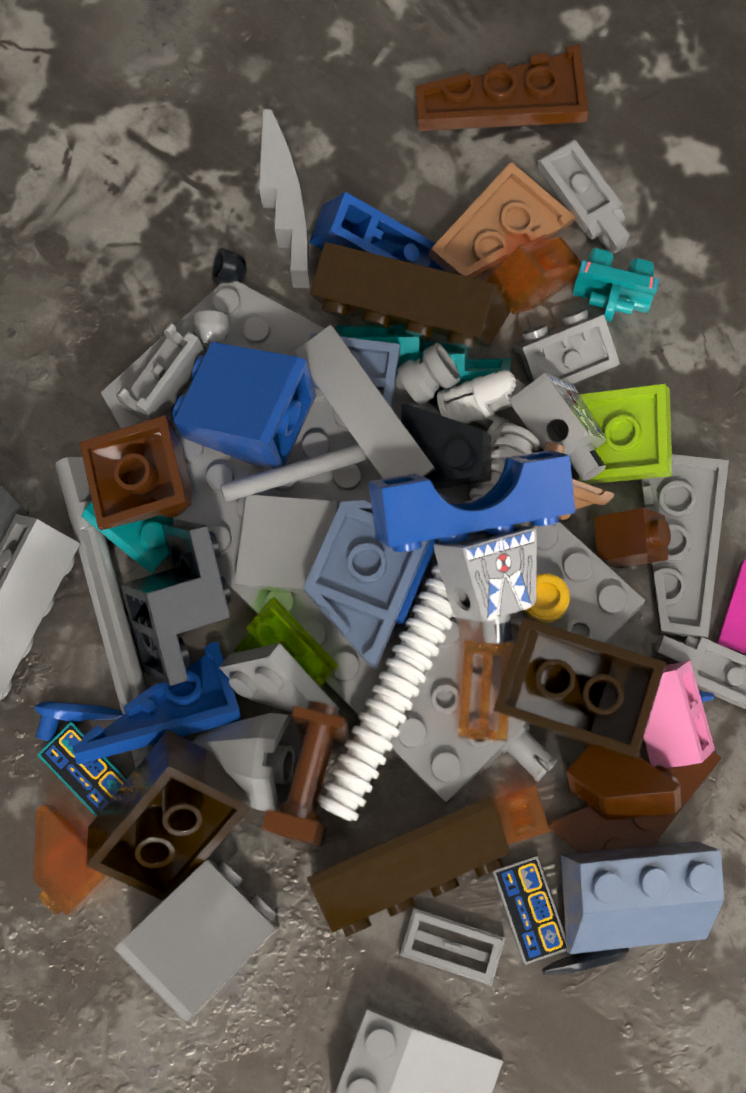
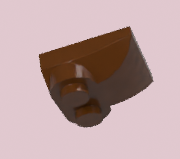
M166 415L79 442L98 529L105 530L159 515L162 517H175L191 506L192 487L182 445L172 421Z

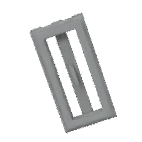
M413 908L399 955L492 986L506 938ZM423 921L493 944L491 953L418 930L419 923ZM414 940L488 963L486 971L482 972L412 949Z

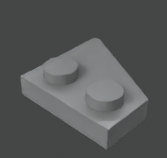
M280 643L229 654L219 666L229 678V684L232 689L251 701L293 713L294 706L307 708L309 701H317L337 707Z

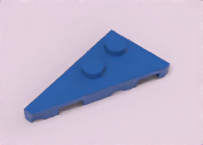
M218 641L205 647L206 655L185 669L187 681L172 686L163 682L154 684L124 706L125 714L108 727L103 729L98 725L85 734L78 744L72 746L77 765L156 744L167 730L183 737L241 721L240 710L234 691L229 684V678L219 668L224 659Z

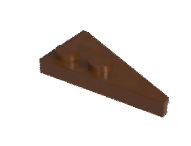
M713 751L702 763L669 769L680 785L681 808L676 814L607 820L595 810L586 806L552 821L547 828L577 853L654 845L722 758Z

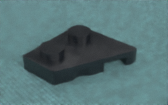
M409 404L401 405V422L435 468L434 471L424 477L431 481L435 490L491 481V435L484 430Z

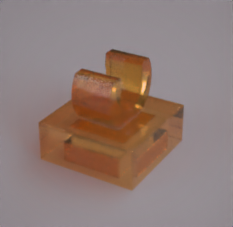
M535 786L491 799L507 845L550 832Z

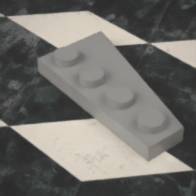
M672 454V476L641 479L644 508L665 515L671 532V541L668 545V560L652 563L661 634L708 639L729 460Z

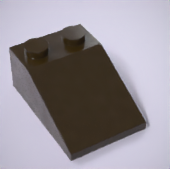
M523 617L493 711L583 744L634 760L638 757L666 662Z

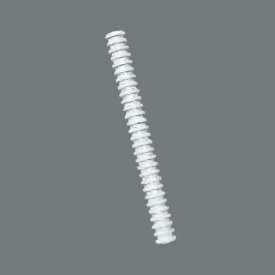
M503 426L500 431L503 438L496 439L494 443L496 450L491 451V481L476 483L478 488H473L469 493L472 500L465 503L481 498L494 487L502 474L506 457L537 451L540 447V442L536 436L520 426ZM480 531L469 532L468 535H469V534H472V533L480 532ZM439 565L433 566L431 573L434 575L433 579L429 578L425 582L427 591L420 592L418 599L421 601L420 605H414L412 608L414 617L407 618L405 625L408 627L407 631L400 632L398 636L401 640L400 645H394L392 648V652L395 654L394 657L387 658L385 662L388 667L387 671H382L379 674L380 685H374L372 688V692L375 695L373 699H367L365 703L368 707L367 712H361L358 717L362 721L360 726H354L352 729V733L355 735L353 740H347L345 743L346 748H348L346 754L341 753L338 757V760L341 762L339 768L333 767L331 774L334 776L332 782L326 781L324 788L327 789L325 796L319 795L317 799L320 807L350 822L351 820L357 821L359 815L356 813L358 806L363 807L366 803L362 797L365 792H371L373 787L369 783L372 778H378L379 772L376 770L378 765H384L386 762V758L383 756L385 750L391 751L393 745L390 743L392 737H398L400 732L397 726L399 723H405L406 716L403 714L405 710H411L413 706L410 699L412 696H418L420 691L417 685L418 683L425 682L426 676L423 673L425 669L430 670L433 663L430 659L439 653V648L436 646L438 643H444L446 636L443 632L444 630L451 629L452 622L450 618L456 617L450 607Z

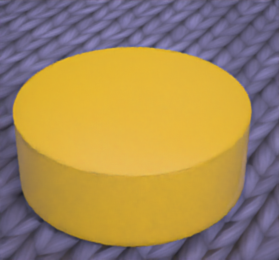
M543 573L536 575V602L533 607L524 609L526 615L532 620L544 624L559 620L566 613L570 601V593L566 583L553 574Z

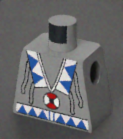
M543 373L508 400L528 430L539 440L543 451L546 442L565 447L563 453L570 455L571 466H574L583 481L595 477L605 469L606 465L595 449L605 443L606 437L573 384Z
M514 525L512 532L495 535L486 534L485 530L469 534L468 539L465 541L433 544L452 613L457 618L482 622L484 642L501 643L511 640L513 636L510 614L531 608L536 602V527Z

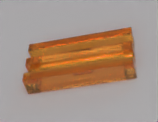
M465 640L458 738L507 742L509 716L499 713L498 730H488L493 655L502 656V684L513 650V643H474V640ZM474 654L483 655L478 729L469 728Z

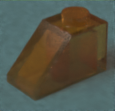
M562 237L521 244L491 275L487 282L495 283L499 286L512 305L510 312L517 314L537 308L575 281L581 260Z
M43 804L36 811L34 882L43 890L38 896L56 915H59L62 911L66 915H75L112 878L86 866L87 840L54 806Z

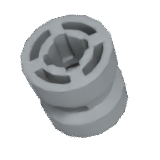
M434 343L426 348L423 353V359H409L398 366L397 369L405 389L420 405L433 399L435 391L439 389V386L450 388L460 382L461 379L452 358L439 343Z

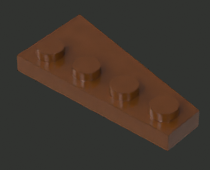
M580 44L568 46L565 48V53L548 57L546 52L530 56L528 63L507 67L506 63L489 67L487 73L474 77L469 73H463L416 86L415 91L418 131L587 122L589 112Z

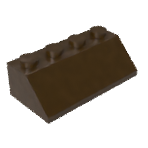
M327 242L324 243L309 293L322 304L321 310L331 315L347 318L348 311L364 315L362 319L364 322L381 328H388L390 322L406 326L404 330L406 333L424 339H431L432 333L448 337L447 343L466 350H474L475 344L489 347L509 316L512 307L499 286L495 283Z
M489 796L307 877V880L332 933L343 929L345 937H348L372 926L369 916L387 909L389 916L392 917L416 906L413 899L415 895L430 889L433 897H437L459 887L460 884L457 877L474 869L477 878L503 867L500 857L509 854L510 850Z

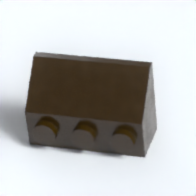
M167 730L89 825L86 866L164 901L205 862L251 808V800L225 772L224 768L209 750Z

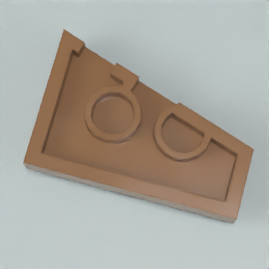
M510 162L431 248L428 256L446 272L472 278L572 225L576 217L515 164Z

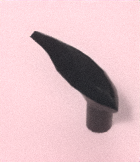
M628 948L577 953L543 967L542 972L544 975L576 973L620 961L630 950Z

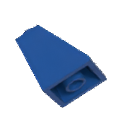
M211 342L205 356L200 355L192 370L193 381L187 394L180 395L174 406L173 422L181 437L266 470L284 466L316 398L307 360L291 355Z

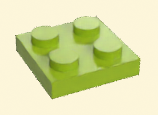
M666 384L580 394L606 437L605 443L595 449L606 465L605 469L587 481H583L579 476L580 482L597 484L672 476L670 389Z

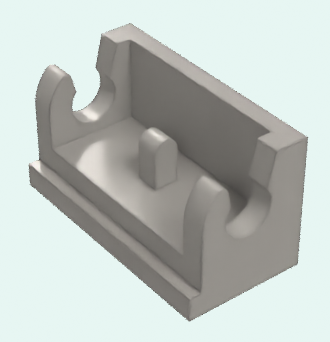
M169 323L164 329L165 341L129 390L121 388L116 395L120 407L143 421L167 415L191 382L192 370L197 358L200 355L205 356L206 354L198 337L190 332L183 337L177 332V328L172 323Z

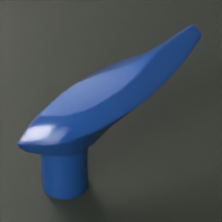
M44 701L34 706L36 713L41 714L36 738L52 741L55 738L59 720L77 723L84 720L118 719L123 715L120 710L105 706Z

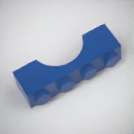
M554 450L506 457L502 474L494 487L481 498L463 504L447 503L437 493L431 481L418 474L369 481L376 539L386 546L392 547V550L395 552L417 550L422 547L421 541L439 538L441 543L465 541L468 539L469 532L485 530L486 534L492 535L509 533L514 530V524L528 521L533 526L552 525L559 522V516L575 513L570 455Z

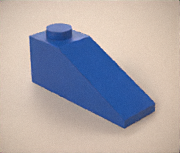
M343 192L323 205L309 241L310 244L323 250L324 243L327 242L445 271L428 256L431 248L436 244L435 242L347 192Z

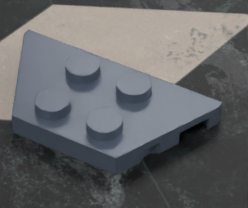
M439 494L447 502V496ZM365 500L341 501L303 589L367 664L377 668L430 540L421 541L422 547L420 549L395 552L392 550V547H388L376 539L371 502Z

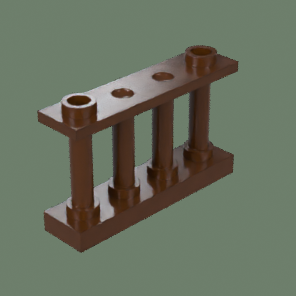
M309 701L307 708L294 706L292 717L302 734L305 735L287 803H281L279 812L270 809L266 810L261 830L322 847L327 828L318 822L319 816L315 814L318 804L317 799L321 792L333 743L345 746L346 741L350 740L346 719L337 716L339 708L317 701Z

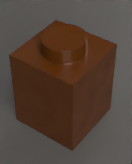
M642 507L594 517L596 554L605 564L617 568H625L668 560V545L671 541V532L665 515Z

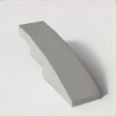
M263 109L259 179L262 207L275 208V235L278 248H291L290 272L293 288H310L309 242L299 180L289 147L272 109Z
M332 325L326 327L294 351L297 357L307 360L311 377L383 479L409 474H418L425 477L435 470Z

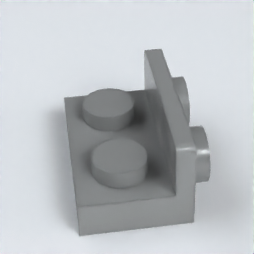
M586 308L564 315L562 317L563 324L548 329L547 325H540L528 329L522 333L523 340L512 344L514 352L521 354L530 383L543 373H547L573 384L620 365L604 314L588 313Z

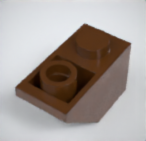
M589 746L566 771L570 793L607 820L676 814L681 808L680 785L677 778L661 765L652 766L642 759L640 754H638L636 759L632 760Z

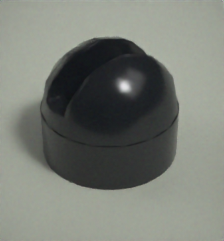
M220 248L213 262V282L219 284L241 282L246 277L247 272L243 256L235 251Z

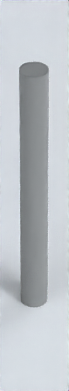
M354 444L221 484L220 488L226 503L362 462L369 458L359 444Z

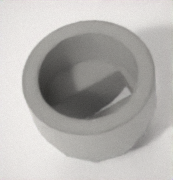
M211 310L199 311L193 315V333L199 338L203 346L209 347L211 342L222 343L226 339L229 331L228 315Z

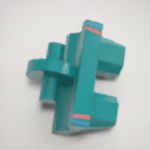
M598 248L592 249L587 260L581 261L572 295L590 299L589 305L605 308L603 314L606 322L611 323L615 311L631 315L632 311L635 310L648 314L660 280L654 278L653 262L637 258L631 260L628 271L612 267L614 255L610 251Z

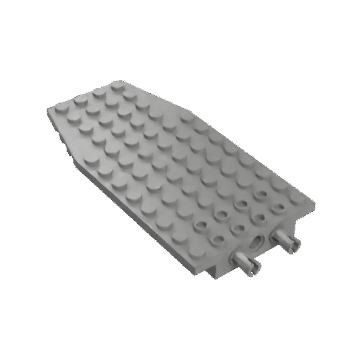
M238 281L221 283L175 325L177 332L183 337L188 332L194 335L193 315L196 312L205 310L219 311L229 316L228 335L221 344L296 357L297 355L294 351L309 341L310 333L318 334L325 329ZM165 335L101 392L121 429L145 421L120 407L116 395L121 388L129 390L165 341ZM202 345V347H203V349H204V351H205V353H206L209 347H206V346H203V345ZM397 374L392 410L400 421L401 405L409 404L441 415L429 402L423 405L418 404L405 389ZM191 380L182 394H187L193 380ZM315 387L316 398L285 465L358 444L324 394ZM174 404L166 416L172 421L182 445L192 487V503L182 514L172 518L174 521L182 520L208 526L209 531H212L217 538L220 557L216 559L219 574L226 579L228 586L358 716L361 712L366 713L368 707L365 703L367 699H373L375 695L372 692V688L374 685H380L379 674L382 671H387L388 667L385 662L387 658L394 657L395 654L392 652V648L394 645H400L401 640L398 636L400 632L407 631L408 627L395 623L378 666L374 668L367 664L306 593L237 588L234 582L246 497L225 503L220 485L267 470L182 438L173 422ZM368 459L252 495L338 501L339 505L341 501L365 500L371 502L369 481L383 478ZM474 483L436 489L438 494L447 496V503L463 504L466 501L472 500L469 493L473 488H478V486ZM530 522L514 524L516 526L536 527L537 575L543 573L556 575L566 583L569 589L570 601L566 613L559 620L547 623V625L609 644L611 638L644 605L645 599L560 522L546 526L530 525ZM435 552L413 606L420 605L421 601L418 599L420 592L427 591L425 587L426 580L429 578L433 579L434 577L431 570L433 566L438 565ZM411 609V612H410L408 618H413V617H414V614L412 613V609ZM524 610L510 614L513 638L501 643L484 642L482 622L451 617L452 627L450 630H444L443 634L446 636L444 643L437 644L436 647L439 648V653L430 659L433 663L430 670L425 669L423 674L426 676V680L424 683H418L417 688L420 692L417 697H411L410 701L413 703L411 710H405L403 714L406 716V721L404 724H398L397 729L400 733L398 737H392L390 743L393 745L392 750L446 805L477 774L481 775L502 753L506 754L509 752L537 782L546 775L547 770L550 771L559 761L527 732L530 729V724L493 711L523 617L531 619ZM534 758H536L545 768H543Z

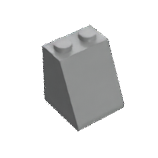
M206 860L115 948L124 960L184 1022L198 1014L279 928L272 920L277 915V912L259 894H256L251 899L238 886L244 879L225 860H222L219 865L213 860Z

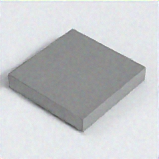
M264 495L246 496L234 582L236 587L305 593L303 586L338 510V501Z

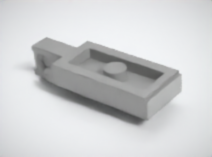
M573 140L538 160L537 168L564 206L575 215V221L582 231L586 232L591 240L599 237L600 242L612 255L627 246L626 243L630 235L621 224L625 219L621 211L622 203L578 142Z
M667 636L658 639L652 654L653 657L668 664L691 660L698 689L713 693L714 696L746 709L745 655L703 637L696 639L687 636L684 643Z

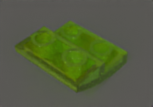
M275 597L268 600L246 628L248 634L234 650L236 653L280 643L322 690L339 667L332 657Z

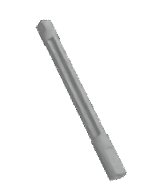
M65 457L57 461L55 466L76 541L80 543L78 547L121 712L124 715V706L146 691L147 685L107 538L81 517L85 508L92 502L83 457ZM156 744L131 750L136 768Z

